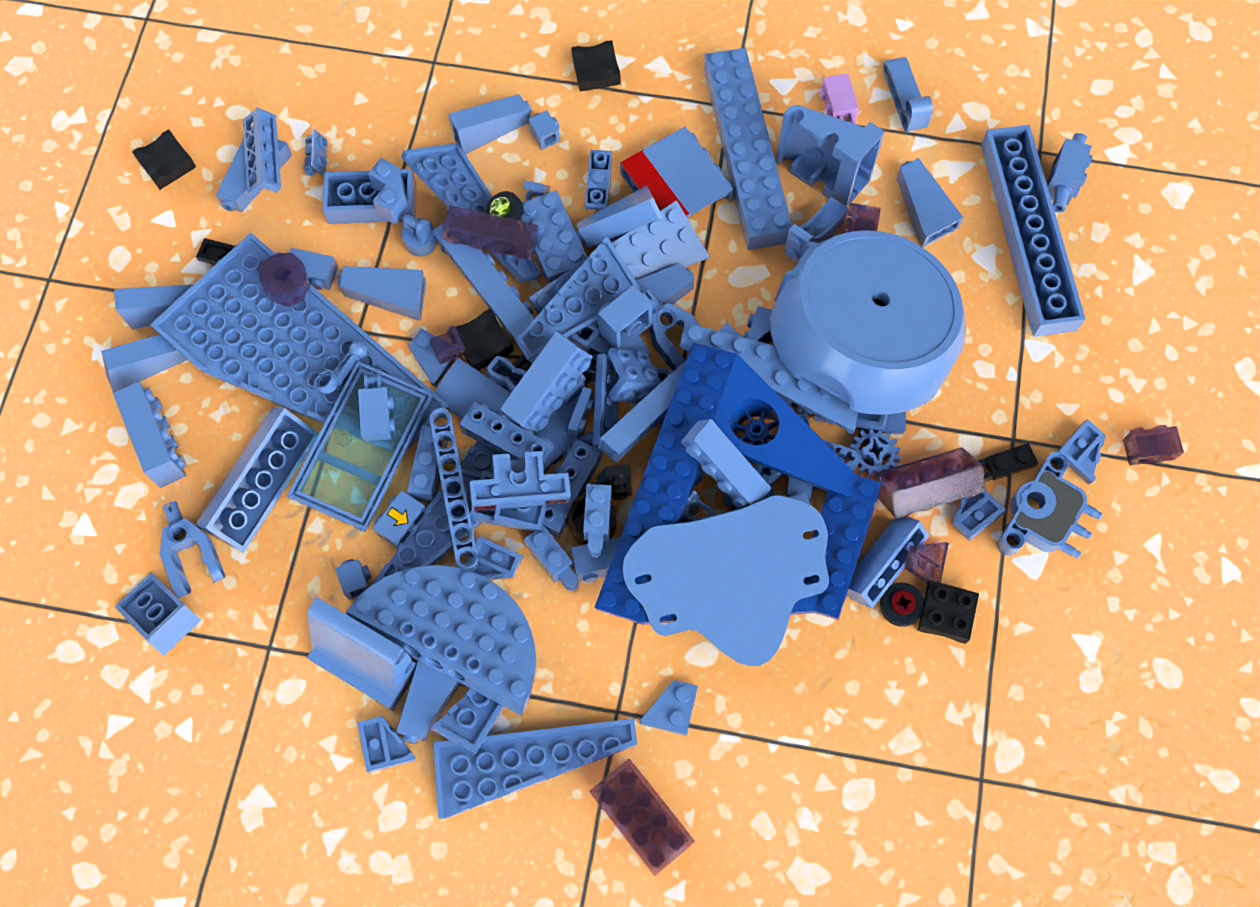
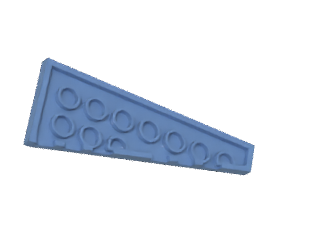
M459 143L403 151L402 159L461 221L465 222L469 230L519 283L537 280L540 277L539 269L513 228L500 231L494 229L486 221L484 215L485 207L492 198V195ZM499 209L497 216L501 218L504 214Z
M677 201L660 210L662 218L629 231L611 242L635 280L679 263L686 267L710 258ZM586 259L527 297L537 314L544 309Z
M685 322L679 347L689 352L692 343H697L737 353L784 401L788 403L793 402L805 408L806 412L819 415L826 419L827 423L831 425L836 424L846 429L847 433H854L858 412L849 409L850 404L803 377L800 380L795 378L783 363L774 345Z
M476 442L474 446L470 447L460 466L462 469L482 473V471L493 473L492 455H498V453ZM454 485L447 489L448 493L452 494ZM442 487L425 509L424 515L412 527L411 533L399 545L395 555L388 564H385L370 587L396 572L414 567L434 565L453 549ZM471 520L473 530L482 522ZM461 531L457 533L456 539L462 541L469 534Z
M626 719L486 736L476 754L451 740L433 742L438 819H447L637 746L635 720Z

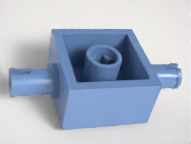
M1075 133L1072 140L1066 138L1053 162L1047 186L1051 200H1053L1055 212L1062 213L1065 211L1066 205L1069 204L1072 197H1077L1080 187H1083L1087 178L1085 170L1089 168L1093 156L1089 155L1092 146L1085 144L1087 136L1083 133Z

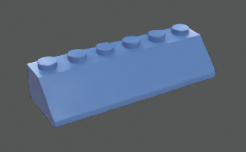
M272 407L195 525L211 536L244 553L312 448L319 433L285 408Z

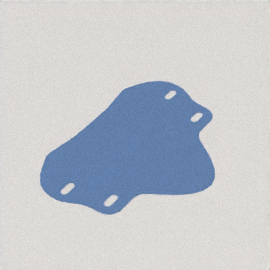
M780 495L771 496L743 509L688 523L650 528L627 552L623 562V576L628 590L644 607L649 623L657 634L668 636L687 630H694L702 634L715 647L734 661L747 666H761L770 661L778 651L794 604L800 599L823 593L827 589L829 574L825 554L828 532L824 519L814 507L800 500ZM817 530L819 532L818 537L808 540L803 538V533L807 531ZM646 574L651 575L650 582L643 584L635 583L636 577ZM819 576V582L806 585L803 582L806 577ZM676 615V621L661 624L660 618L662 616Z

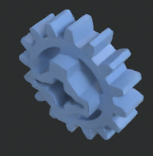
M869 429L868 434L862 430L859 437L855 436L853 438V444H850L849 448L855 450L858 454L859 475L866 472L868 479H870L872 474H875V477L880 479L882 473L887 477L890 474V470L894 471L896 469V463L901 458L897 454H899L901 448L894 447L897 439L890 440L891 433L888 432L886 435H883L880 430L874 433L873 429ZM867 442L866 447H862V449L859 450L860 446L863 443ZM889 458V461L882 466L883 460Z

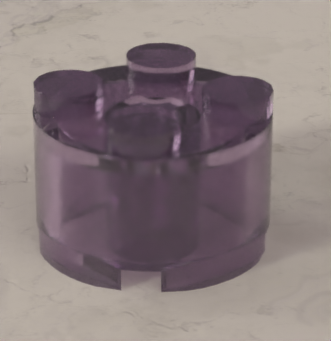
M850 203L848 216H852V218L847 219L845 233L864 230L877 231L881 207Z
M290 252L278 253L260 263L259 280L269 300L281 306H293L303 301L308 289H310V279L304 264L298 257Z

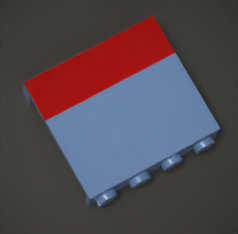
M686 126L620 162V174L632 191L636 192L647 186L659 210L677 201L686 217H689L723 197H726L729 202L733 199L734 186L729 179H725L719 165L713 163L707 149L700 146L696 135L693 132L690 133Z

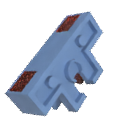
M542 451L524 452V459L510 460V454L492 455L494 479L470 481L472 511L569 503L571 498L569 473L544 475Z

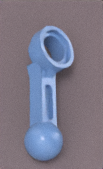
M362 341L353 342L349 347V352L334 371L325 370L316 377L314 387L321 393L329 394L337 388L338 383L342 385L343 380L353 369L356 362L367 355V345Z

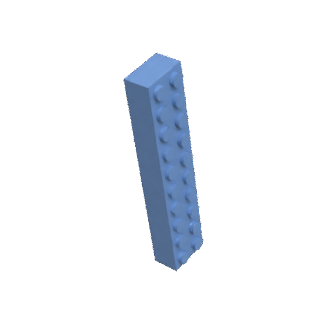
M746 47L704 54V74L730 181L734 186L733 193L747 250L786 244L788 232L792 224Z
M1030 125L987 130L981 147L1033 337L1078 331L1086 318Z

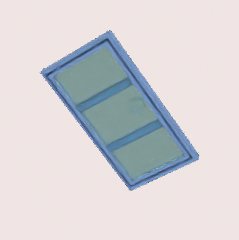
M357 361L287 497L353 526L360 531L366 532L434 395L431 392ZM377 373H381L382 388L387 387L388 394L393 395L394 409H390V417L395 418L396 431L391 432L392 439L363 441L360 430L358 389H364V374H367L369 377L377 376ZM377 385L369 386V388H377Z

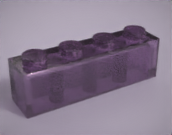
M451 205L442 227L444 240L452 244H464L474 249L491 250L496 254L513 255L518 259L526 258L532 260L538 239V225Z

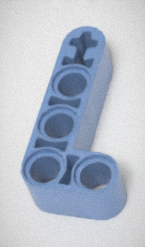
M907 57L885 60L883 62L884 76L904 131L908 132L927 128L933 113L932 100L930 96L921 97Z

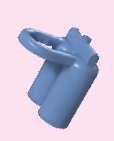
M691 490L680 522L688 520L690 522L697 521L693 515L698 513L699 506L701 509H705L710 517L715 516L710 506L700 500L699 494L695 490Z

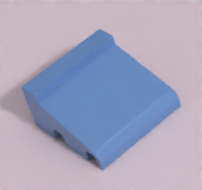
M793 105L783 115L776 164L780 165L785 159L792 160L793 163L790 168L792 175L810 187H813L818 181L825 182L826 186L824 187L823 195L828 199L832 197L848 207L871 181L885 131L871 122L864 128L800 105Z
M316 597L307 612L312 650L307 659L393 711L412 682L417 666L416 663L403 651L402 647Z

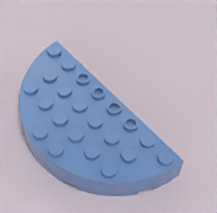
M431 565L409 568L389 575L373 584L346 611V614L402 647L403 651L410 657L521 716L523 715L531 696L536 671V650L533 634L526 617L516 602L502 588L489 579L472 571L451 566Z

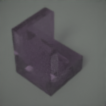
M455 326L449 327L446 333L433 337L429 341L440 365L460 358L466 350Z

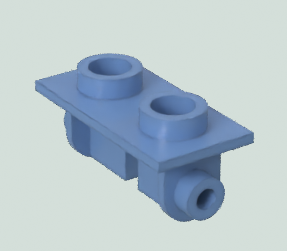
M312 129V134L308 135L305 139V154L308 157H305L304 171L308 176H313L316 172L324 176L327 166V139L318 131Z

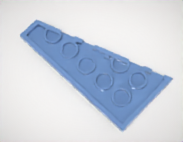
M608 236L605 237L516 339V343L527 360L539 355L556 331L569 338L598 321L600 308L606 303L610 304L622 290H628L634 285L643 294Z

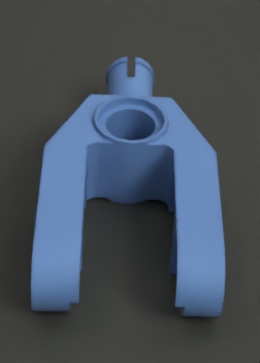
M648 289L643 295L652 303V325L649 327L651 342L670 369L675 371L686 360L665 335V332L669 331L675 324L683 328L685 322L700 325L692 314L669 302L666 305H661L651 290ZM660 316H666L669 320V325L661 323Z
M173 501L169 502L170 507L167 504L162 507L169 525L164 527L162 531L160 557L174 593L178 598H182L191 593V588L178 556L179 551L189 549L198 543L203 555L201 559L207 565L214 580L213 583L224 579L225 573L212 539L188 519H183L178 503ZM182 532H186L185 537L178 541V536Z

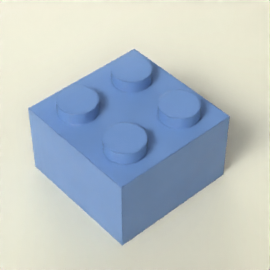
M634 285L628 290H622L610 304L606 303L600 308L598 313L599 334L613 348L623 349L652 325V303Z

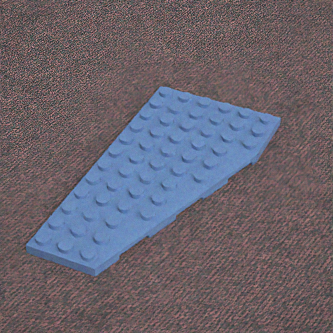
M252 233L248 234L150 324L157 333L201 372L325 424L352 370L343 380L342 385L338 383L337 388L329 394L319 392L314 387V381L321 372L325 370L334 371L349 352L350 345L355 341H362L367 345L368 352L364 358L359 359V362L431 392L434 395L407 450L419 439L422 425L430 426L431 412L437 408H444L446 410L449 408L445 401ZM362 375L347 404V407L359 411L358 389H364V375ZM382 384V388L387 387L388 394L393 395L394 409H390V417L395 418V428L405 432L420 400ZM377 385L369 386V388H377ZM342 415L335 429L362 440L360 422ZM392 437V439L365 442L394 453L400 440Z

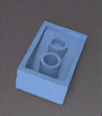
M152 572L114 606L144 639L163 656L174 648L201 621Z

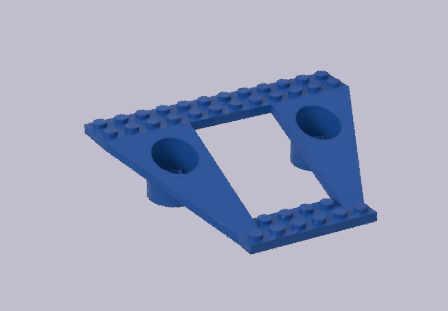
M692 343L594 608L597 611L631 622L650 625L644 607L626 586L623 576L624 558L630 547L650 528L679 524L700 463L687 453L686 447L681 441L697 421L712 419L749 463L761 464L828 491L820 514L824 519L828 532L825 560L829 574V585L823 593L798 600L793 606L791 615L816 613L839 620L882 482L858 476L737 353ZM761 416L760 420H752L751 417ZM765 417H769L774 420L769 424H766L764 422ZM747 419L750 421L746 427L741 425ZM779 425L776 435L769 433V430ZM737 430L745 432L746 435L738 438L736 436ZM817 530L814 531L812 538L818 537L819 532ZM649 574L635 578L636 584L651 581V575ZM819 576L806 577L803 582L806 585L819 582ZM675 614L662 616L660 622L661 624L676 621L677 617Z

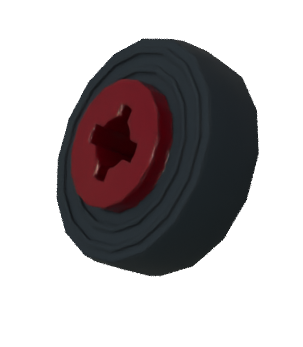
M895 583L891 585L880 599V611L883 617L890 624L898 627H907L916 623L922 616L925 608L921 592L915 586L908 583Z

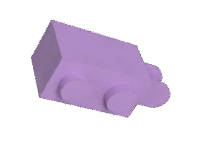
M849 74L824 77L822 87H819V96L821 100L824 99L825 114L857 125L856 118L859 107Z

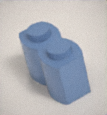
M496 356L487 367L489 379L512 393L526 373L522 369L515 368L508 359L501 356Z

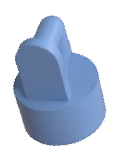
M406 214L403 217L401 235L407 251L419 257L429 255L437 246V240L432 231L434 230L433 225L424 218H415Z

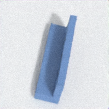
M257 107L243 119L247 194L252 196L262 188L273 192H278L281 189L276 115Z

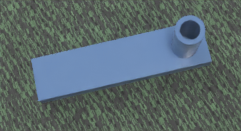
M604 353L597 355L593 432L578 436L579 441L598 447L600 438L618 421V401H612L609 392L619 380V376L609 355Z

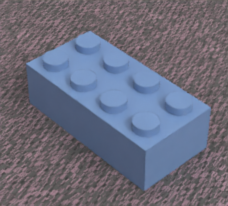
M400 169L409 209L399 221H403V217L406 214L416 218V180L412 169ZM370 171L324 172L323 213L328 224L390 222L379 216L375 209L373 200L379 191L372 187L368 176Z
M557 190L522 203L524 209L519 222L547 284L588 258Z
M556 331L500 410L519 425L539 432V430L546 427L549 422L548 418L553 411H556L561 406L562 399L566 393L575 387L576 379L579 375L588 369L593 356Z
M140 381L114 392V398L143 472L160 488L186 477L184 468L187 465L182 455H178L176 451L179 445L173 435L170 436L168 429L171 428L167 417L165 415L162 416L160 410L163 409V405L157 396L154 397L149 387L145 388Z

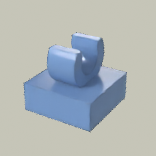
M525 180L523 189L530 190L526 194V201L531 200L533 194L539 197L549 193L551 186Z

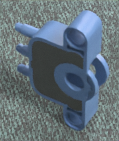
M1051 453L1039 468L1033 481L1023 484L1012 497L1010 507L1013 516L997 543L998 549L1002 554L1012 556L1027 542L1044 552H1054L1059 549L1076 559L1080 557L1081 552L1066 543L1071 532L1086 539L1091 537L1092 533L1077 523L1082 512L1098 520L1101 519L1103 514L1087 504V496L1081 488L1062 478L1069 465L1068 458L1063 453ZM1050 462L1057 464L1059 469L1053 468ZM1027 498L1034 499L1038 503L1039 509L1029 506ZM1006 538L1014 540L1016 546L1009 545Z

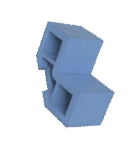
M380 158L368 173L372 187L379 191L373 203L379 216L396 225L409 209L404 181L399 167Z

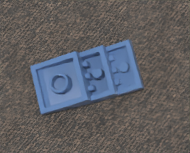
M461 468L472 521L541 531L547 505L472 511L470 481L494 479L493 473L485 471L478 473ZM454 485L452 494H457L460 488ZM456 508L451 514L460 518L465 512L461 508Z

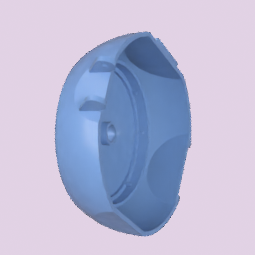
M853 231L833 236L820 243L807 242L797 265L792 271L788 270L784 275L774 300L776 303L769 318L770 331L776 350L785 366L795 378L799 380L801 377L807 379L850 404L849 409L852 411L866 414H896L918 408L931 401L961 354L966 338V315L963 300L954 279L944 265L920 245L898 235L880 231ZM872 299H880L886 306H878Z

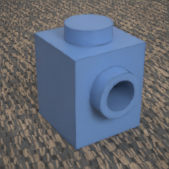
M547 110L537 113L528 119L530 132L541 150L560 142L559 123L555 117H551Z
M358 559L346 560L341 563V566L335 568L343 594L348 600L359 597L370 587L368 579H371L370 571L367 565L363 566Z

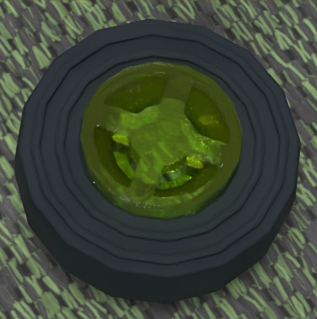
M499 192L488 201L484 212L485 219L494 229L500 231L508 230L520 221L524 207L522 201L513 192Z

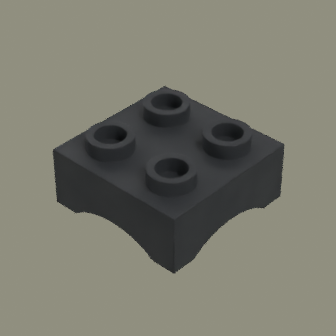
M612 40L590 47H571L572 60L580 92L621 85V75Z
M169 129L164 131L149 145L132 151L137 161L159 190L196 168L192 158Z
M491 308L472 321L450 329L455 342L469 365L477 371L489 365L496 356L504 357L514 352L512 342L503 331Z
M930 581L926 588L925 608L917 631L943 636L966 644L971 638L979 593Z

